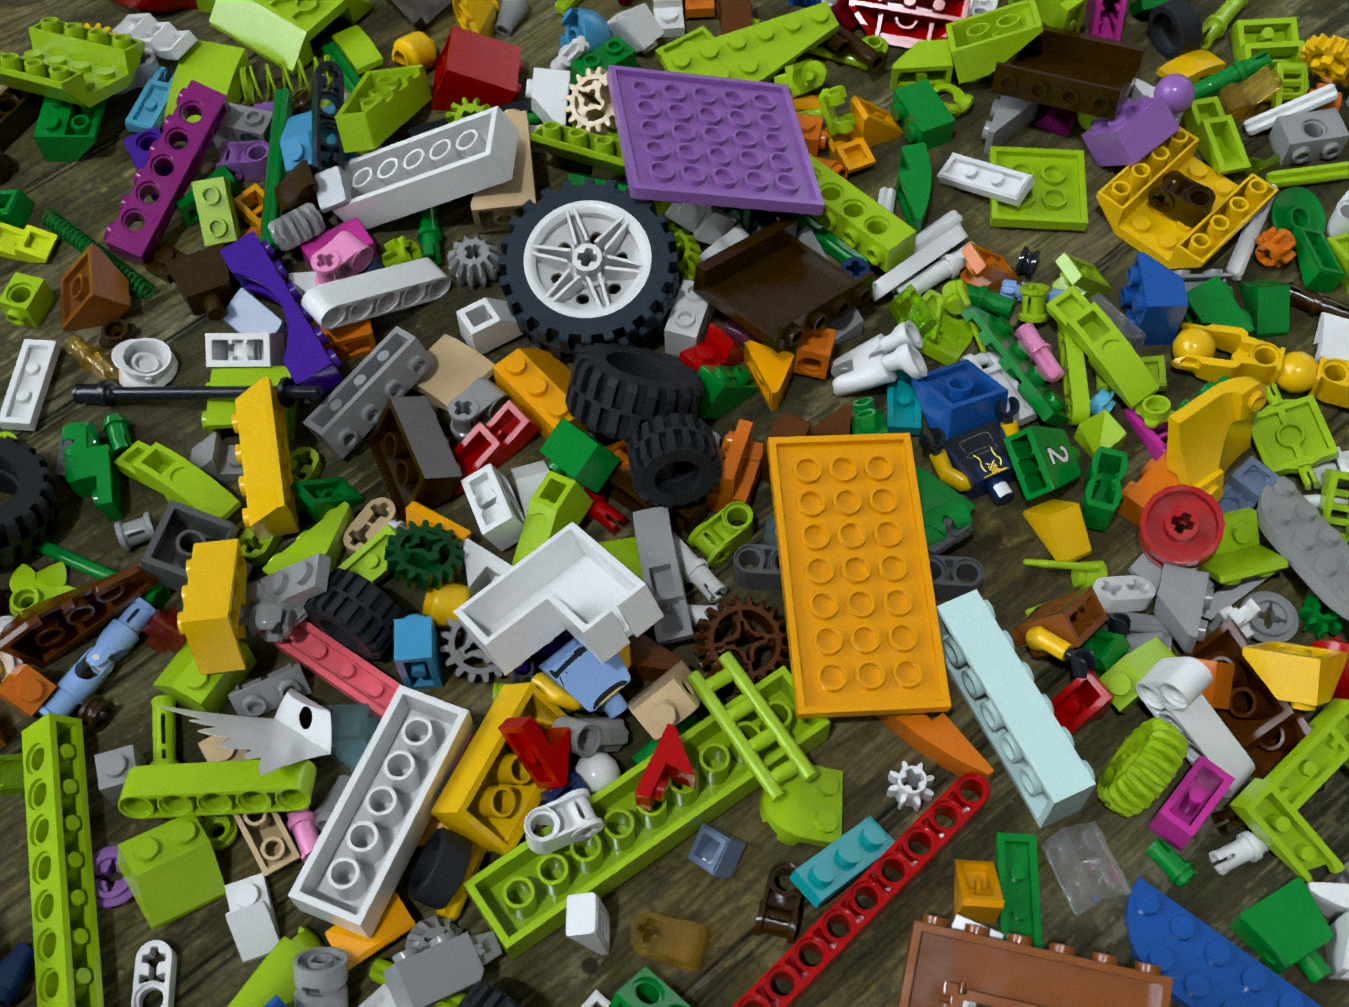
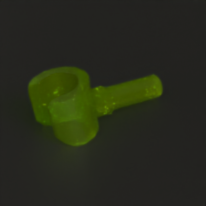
M1276 154L1264 161L1257 157L1249 158L1250 170H1255L1253 174L1261 178L1263 170L1279 162L1281 157Z

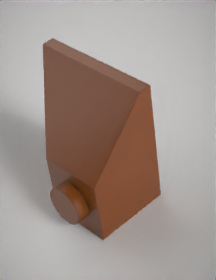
M90 243L60 279L63 331L70 332L103 326L108 320L120 318L131 307L132 296L129 295L127 278L97 245Z

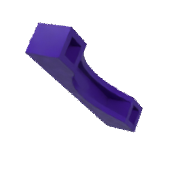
M254 231L220 250L229 269L245 290L266 296L282 306L288 327L287 348L283 362L296 385H320L323 393L340 384L344 378L338 368L343 364L333 348L326 350L324 345L329 343L327 337L319 325L313 328L311 323L315 320L298 303L303 297L292 281L288 284L286 283L285 279L290 276L280 260L273 261L272 258L276 257L277 254L268 240L265 239L261 242Z

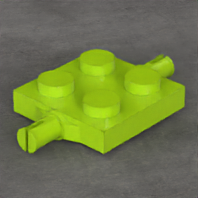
M1271 384V389L1267 385L1266 394L1269 405L1263 410L1253 413L1251 439L1261 463L1279 476L1299 473L1305 490H1311V484L1315 489L1320 485V482L1313 468L1318 464L1339 458V451L1315 397L1311 394L1299 399L1283 400L1277 384Z

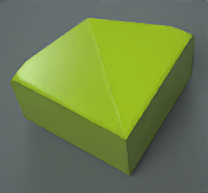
M1105 409L1082 422L1077 428L1074 439L1093 458L1094 453L1100 446L1115 450L1121 448L1126 439L1127 432Z

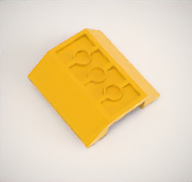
M1181 127L1136 164L1127 165L1096 195L1114 234L1168 269L1202 267L1279 191L1253 173L1240 185H1237L1223 175H1219L1211 167L1194 157L1200 139ZM1171 170L1181 172L1199 184L1211 188L1215 193L1216 199L1211 212L1195 228L1188 227L1175 218L1157 211L1149 203V192L1153 188L1159 187L1164 175Z

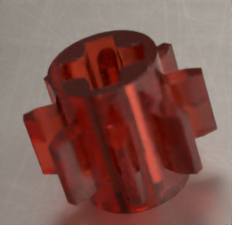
M174 607L171 610L167 609L166 612L157 609L143 627L142 631L149 636L145 644L158 653L161 651L165 652L167 648L173 652L176 651L186 639V635H181L178 630L177 614L180 611Z

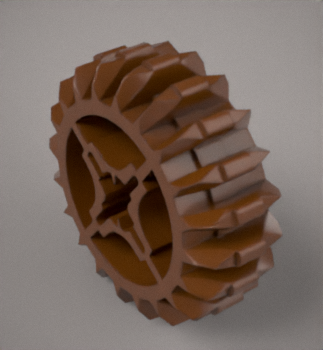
M732 595L730 606L725 600L719 599L716 603L718 611L708 607L705 614L709 620L700 618L697 622L699 629L704 632H696L693 636L694 641L704 644L695 647L693 650V654L696 656L705 655V658L698 663V668L701 670L710 666L712 669L706 679L724 669L718 660V654L721 656L728 651L733 654L754 685L755 682H760L783 665L787 668L789 663L781 656H790L789 646L782 644L788 642L787 632H780L786 626V619H781L778 622L774 620V617L779 612L778 608L774 607L768 613L763 610L767 601L761 599L757 606H754L752 595H747L743 604H741L738 595ZM732 618L731 637L723 638L721 642L714 643V634L717 626L723 621ZM744 618L755 621L765 632L753 631L749 627L747 619ZM739 637L745 638L744 642L747 640L751 644L746 651H741V647H736L735 643ZM770 646V656L767 664L763 668L753 671L754 652L762 650L763 647ZM732 681L733 694H738L740 690Z

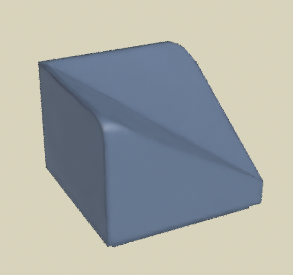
M702 823L687 859L714 876L729 879L733 875L747 843L718 826Z

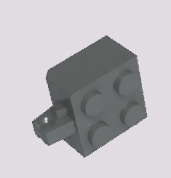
M170 500L141 559V568L157 576L159 580L157 584L182 592V586L187 585L188 582L186 561L192 557L194 543L238 539L239 528L230 521ZM246 561L248 583L253 571V564Z

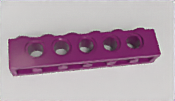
M192 79L187 89L182 88L176 101L178 106L173 115L169 114L165 118L162 126L163 133L159 141L155 140L150 146L148 152L149 160L144 168L140 167L136 172L133 181L134 188L130 195L126 194L121 200L119 206L120 214L115 222H110L104 234L105 243L110 252L143 267V263L154 253L177 209L175 202L184 196L230 109L227 95ZM192 115L201 116V119L195 123L187 121ZM176 142H187L183 149L172 148ZM163 168L173 169V172L168 176L158 175L159 171ZM156 194L159 196L158 200L154 203L144 202L148 195ZM136 221L145 223L140 230L133 231L129 229L131 224Z

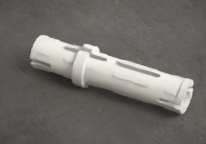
M966 245L951 254L945 253L941 255L936 263L892 289L891 292L895 294L893 295L894 300L900 306H903L943 280L950 277L953 279L958 276L960 270L966 267L965 263L967 260L961 253V250Z
M674 532L683 578L687 583H693L707 598L709 603L717 602L722 598L718 591L725 594L727 587L708 569L709 563L704 558H698Z

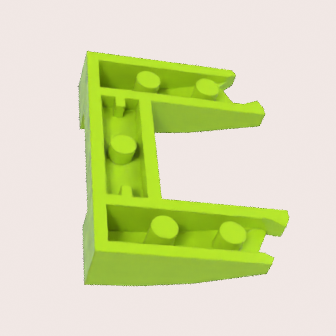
M1334 698L1308 724L1313 730L1264 779L1255 778L1229 804L1261 841L1305 882L1313 881L1311 874L1307 870L1326 864L1329 871L1336 874L1346 868L1297 810L1343 763L1349 769V699Z

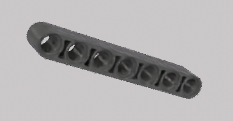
M744 544L735 551L733 557V578L735 582L747 589L782 591L781 573L778 569L780 567L778 545ZM929 555L931 575L936 579L932 580L935 601H950L975 589L979 592L984 570L977 560L969 557ZM750 563L754 564L757 567L754 569H745L742 567V565ZM958 577H967L972 582H962Z

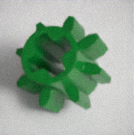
M1310 594L1302 603L1304 607L1297 613L1298 617L1303 619V631L1317 635L1320 640L1328 631L1331 635L1337 636L1343 629L1341 624L1346 619L1329 608L1319 597L1316 599Z

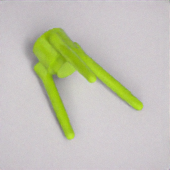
M962 279L946 283L941 291L942 297L935 300L936 311L929 337L931 341L936 339L944 309L951 314L958 315L971 305L967 285ZM969 322L981 352L986 353L987 347L977 336L981 332L979 326Z
M1024 559L1023 564L1026 566L1071 570L1072 583L1074 587H1080V589L1089 586L1093 587L1098 578L1108 577L1106 564L1102 560L1069 562ZM1039 605L1027 609L1025 614L1028 616Z

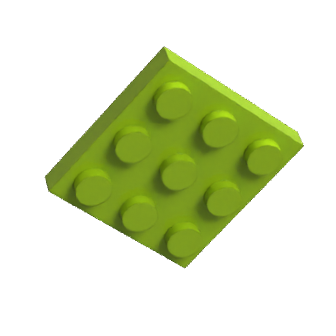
M990 146L989 163L1033 175L1035 181L1019 207L990 198V227L1086 231L1088 226L1084 150Z

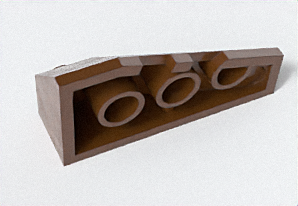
M136 565L33 604L31 607L21 611L15 619L4 626L0 634V651L44 669L159 583L157 576Z

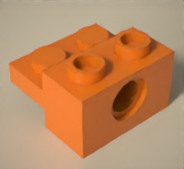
M739 419L736 430H730L728 434H725L722 446L717 445L722 464V476L719 477L720 482L718 486L711 488L712 493L705 497L707 499V509L719 512L727 504L735 501L745 502L750 506L762 471L763 443L752 441L753 422Z

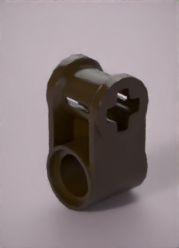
M1176 170L1167 172L1160 186L1153 188L1148 194L1149 203L1153 208L1191 228H1195L1211 212L1216 199L1215 193L1211 188L1199 184Z
M781 861L771 868L764 897L760 902L753 935L760 937L764 933L784 938L788 944L793 945L800 914L799 905L802 892L797 887L790 891H782L775 885V880L780 876L790 877L794 870L799 867L797 864L791 861Z

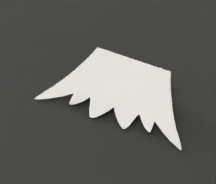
M292 688L284 696L274 719L218 714L159 705L161 708L198 718L189 720L191 722L214 726L212 728L200 729L198 732L231 738L221 743L220 747L251 750L245 754L244 758H261L259 773L262 776L296 762L331 754L332 725L330 711ZM304 707H309L312 712V723L308 729L302 728L299 720L300 712Z

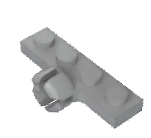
M319 552L248 584L246 606H241L239 625H248L251 636H256V632L260 629V637L266 642H282L283 639H288L293 631L295 616L292 610L294 606L327 591L331 558Z

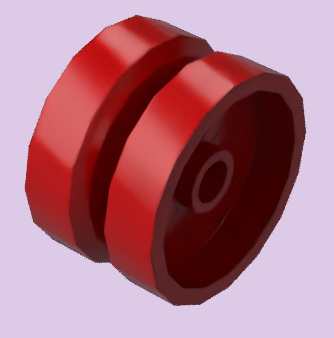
M1184 484L1165 487L1152 495L1143 508L1138 531L1141 550L1151 563L1162 570L1164 563L1198 570L1210 562L1222 541L1225 527L1222 509L1213 496L1199 487ZM1177 526L1185 528L1182 534L1175 531Z

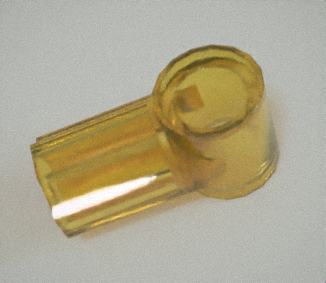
M1266 64L1243 82H1234L1224 86L1219 90L1217 96L1225 115L1232 114L1235 124H1239L1253 115L1254 106L1283 87V81L1270 64Z

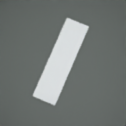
M1251 576L1243 578L1238 584L1225 585L1213 594L1210 609H1203L1202 616L1212 620L1220 610L1235 603L1270 576Z

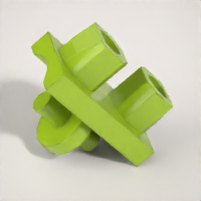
M811 58L784 67L786 73L775 76L773 79L774 83L788 85L792 97L820 88L819 86L823 85L827 80L828 70L821 61L812 60Z

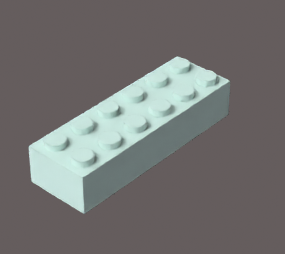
M977 589L937 606L945 667L1039 828L1042 829L1080 811L1096 785L1093 769L1086 760H1081L1074 749V740L1071 733L1066 727H1061L1054 716V708L1050 699L1044 693L1041 694L1034 684L1031 668L1026 662H1021L1015 653L1014 642L1010 634L1006 630L1002 631L999 627L990 602L986 599L983 600Z

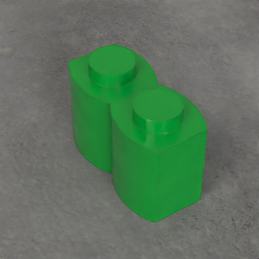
M1100 446L1094 453L1084 479V495L1080 502L1085 527L1105 532L1110 526L1122 498L1121 483L1128 468L1126 452Z

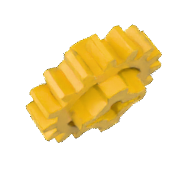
M1321 33L1319 37L1312 35L1301 49L1299 59L1307 63V68L1311 71L1310 74L1319 75L1321 81L1334 85L1339 82L1343 87L1348 86L1349 40L1337 37L1336 35L1328 38L1324 33Z

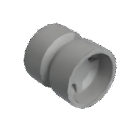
M315 947L304 950L295 956L293 960V980L297 988L294 992V1007H349L348 987L346 985L348 980V956L346 952L334 947Z

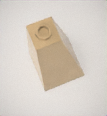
M508 109L504 111L505 115L519 130L512 180L503 184H498L473 194L471 211L478 234L511 231L509 222L515 215L521 218L524 215L522 205L529 199L534 204L537 202L527 110Z

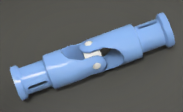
M140 597L133 601L118 620L113 619L100 634L96 645L88 649L56 685L58 688L43 706L39 707L36 713L41 717L48 713L70 716L78 705H83L93 695L113 670L115 662L119 661L133 648L139 640L138 635L152 619L156 620L160 616L158 611ZM85 664L90 666L94 673L98 674L91 679L79 678Z

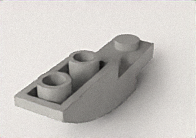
M662 505L633 512L643 581L648 586L664 617L653 624L657 643L665 645L692 639L694 631L669 509L664 508Z

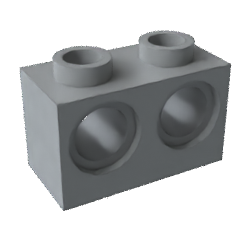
M229 103L230 109L213 139L215 147L219 148L220 144L225 141L263 140L269 144L272 112Z

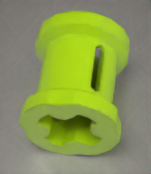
M1024 283L1020 285L1022 309L1018 312V319L1028 323L1047 321L1048 314L1045 312L1046 295L1050 292V287L1042 283Z

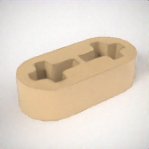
M380 497L371 500L345 530L343 542L350 556L364 545L360 542L355 545L354 539L362 540L365 537L366 541H368L389 521L393 519L398 521L397 510L390 499ZM387 511L388 516L386 518L380 516L376 519L375 514L377 512L383 514Z

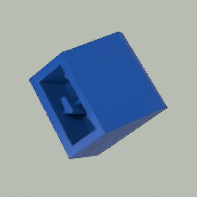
M1137 252L1133 266L1128 267L1126 285L1120 289V304L1125 306L1126 309L1125 331L1130 333L1132 346L1172 345L1189 306L1183 278L1146 253Z

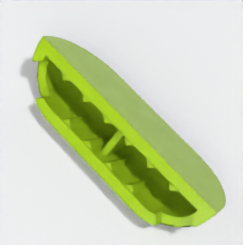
M301 925L298 929V934L292 940L284 936L274 946L227 1007H264L276 994L287 1007H294V992L297 987H295L293 980V960L297 954L304 950L325 947L318 935L308 927Z

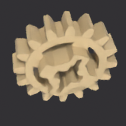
M600 66L597 67L596 72L586 68L585 77L577 74L576 79L578 83L576 85H568L572 90V94L564 96V99L570 102V105L564 108V112L571 115L568 121L575 125L576 128H582L586 132L607 135V127H611L614 130L617 127L606 77L607 70ZM595 98L601 105L599 106L592 99Z

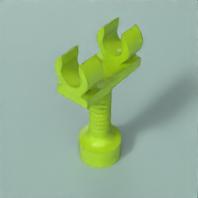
M844 86L822 89L818 98L820 108L796 112L798 114L823 117L826 120L831 136L837 133H849L854 130L853 125L856 124L852 113H845L837 117L834 106L845 103L844 98L848 97Z

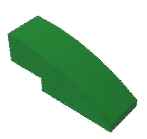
M925 142L901 146L898 164L900 172L897 174L895 188L896 197L905 222L917 231L916 235L923 229L931 192L932 171Z

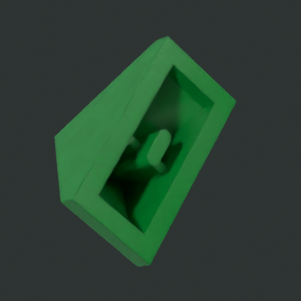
M1273 279L1239 282L1238 288L1245 309L1253 320V327L1255 328L1253 331L1254 337L1287 336L1290 323V285Z
M343 477L293 482L290 487L301 513L314 526L323 519V516L330 509L337 508L344 501L353 510L363 500V497Z

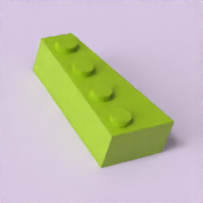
M424 64L365 72L335 116L345 153L356 152L358 155H364L373 152L432 100Z

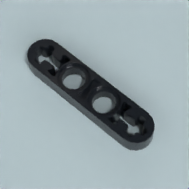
M333 61L321 62L312 73V170L314 175L327 170V167L322 166V164L327 160V153L331 152L333 153L329 156V166H339L344 170V149L335 121L336 114L344 104V75L341 67ZM325 71L328 72L329 77L334 78L326 91L324 89L327 87V78L322 76ZM324 99L331 101L335 106V113H325L320 106V101ZM327 129L333 132L336 138L335 143H325L320 136L321 130Z

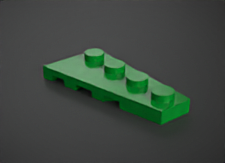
M972 305L966 307L960 313L968 323L973 322L977 324L982 330L977 335L985 346H989L996 354L1003 357L998 361L1003 370L1014 380H1021L1017 388L1041 419L1056 427H1060L1069 420L1063 411L1065 407L1063 400L1054 391L1050 392L1045 384L1048 381L1046 375L1040 368L1031 364L1028 359L1030 356L1028 349L1023 343L1018 340L1016 341L1012 336L1013 327L1003 316L996 317Z

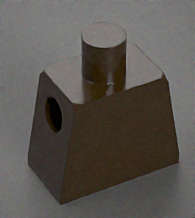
M224 242L165 262L174 285L192 314L199 316L207 313L208 318L212 321L221 320L227 315L225 306L230 304L237 293L235 276L220 253V250L225 248Z

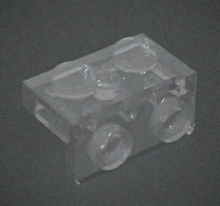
M1096 821L1063 827L1041 844V848L1076 916L1086 913L1097 905L1122 900L1131 894L1132 891L1125 879L1124 873L1118 866Z

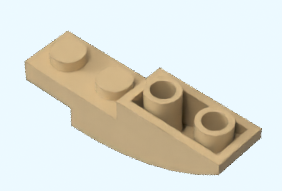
M210 736L198 743L207 762L252 760L244 758L248 752L247 750L220 747L221 743L231 738ZM280 812L233 814L264 877L301 858Z

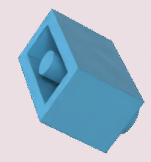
M412 614L403 619H394V662L404 686L413 690L442 688V652L439 651L441 643L432 616L425 617L420 614Z

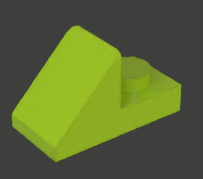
M1065 252L1055 261L1062 272L1059 274L1060 277L1052 284V288L1065 291L1074 285L1087 300L1105 294L1111 289L1110 285L1093 264Z

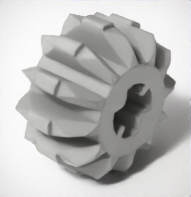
M306 203L273 220L268 228L275 244L277 243L281 250L288 251L319 235L326 226L322 220L321 213L315 208L314 204Z
M478 234L474 239H468L464 236L463 243L454 242L453 250L448 252L447 257L450 275L456 278L460 286L468 283L472 290L476 284H481L486 288L487 280L496 281L497 273L500 272L498 256L501 255L498 245H494L490 237L482 240Z

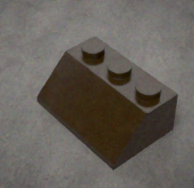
M427 396L390 397L368 439V443L400 520L404 522L406 521V507L412 501H416L431 509L449 499L462 478L460 465L456 463L448 438L444 436L437 414L432 409Z

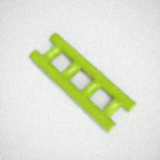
M728 651L718 659L724 669L706 680L697 670L687 677V681L774 803L786 794L779 785L780 783L798 772L804 781L808 782L816 777L818 772L736 658ZM734 681L745 699L726 710L714 692ZM755 711L767 729L748 740L735 722ZM777 741L789 760L769 771L757 753Z

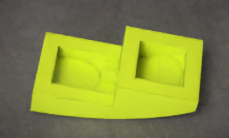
M0 222V257L31 263H47L57 243V234L28 224L23 230Z

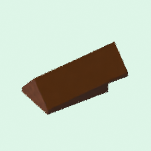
M1229 619L1206 636L1203 642H1198L1194 646L1192 654L1184 653L1180 657L1188 656L1235 665L1229 709L1214 708V711L1255 764V771L1252 773L1253 777L1264 779L1313 729L1308 725L1309 722L1300 710L1291 708V702L1276 699L1242 655L1243 647L1252 644L1233 619Z

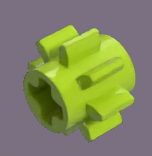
M402 235L384 244L387 251L382 255L383 265L390 267L417 260L422 257L421 249L416 242L410 239L406 240L405 236Z

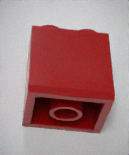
M452 25L435 65L430 109L452 111L451 104L454 102L462 106V98L464 96L468 99V103L472 104L473 100L478 97L480 99V106L488 103L490 107L510 103L512 100L517 101L521 91V83H518V79L524 66V62L520 61L521 47Z

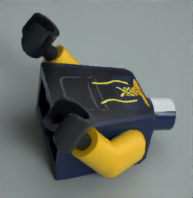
M1009 397V412L1004 410L1002 400L996 401L994 411L998 416L1003 417V422L1001 423L998 419H995L946 441L943 430L938 427L931 428L930 430L934 437L933 443L927 434H922L919 437V445L925 450L931 451L929 457L939 480L960 492L963 491L971 499L989 493L996 505L1005 504L1014 497V492L1009 484L1014 480L1016 472L1003 439L1019 432L1018 421L1013 419V415L1017 414L1020 408L1017 398Z

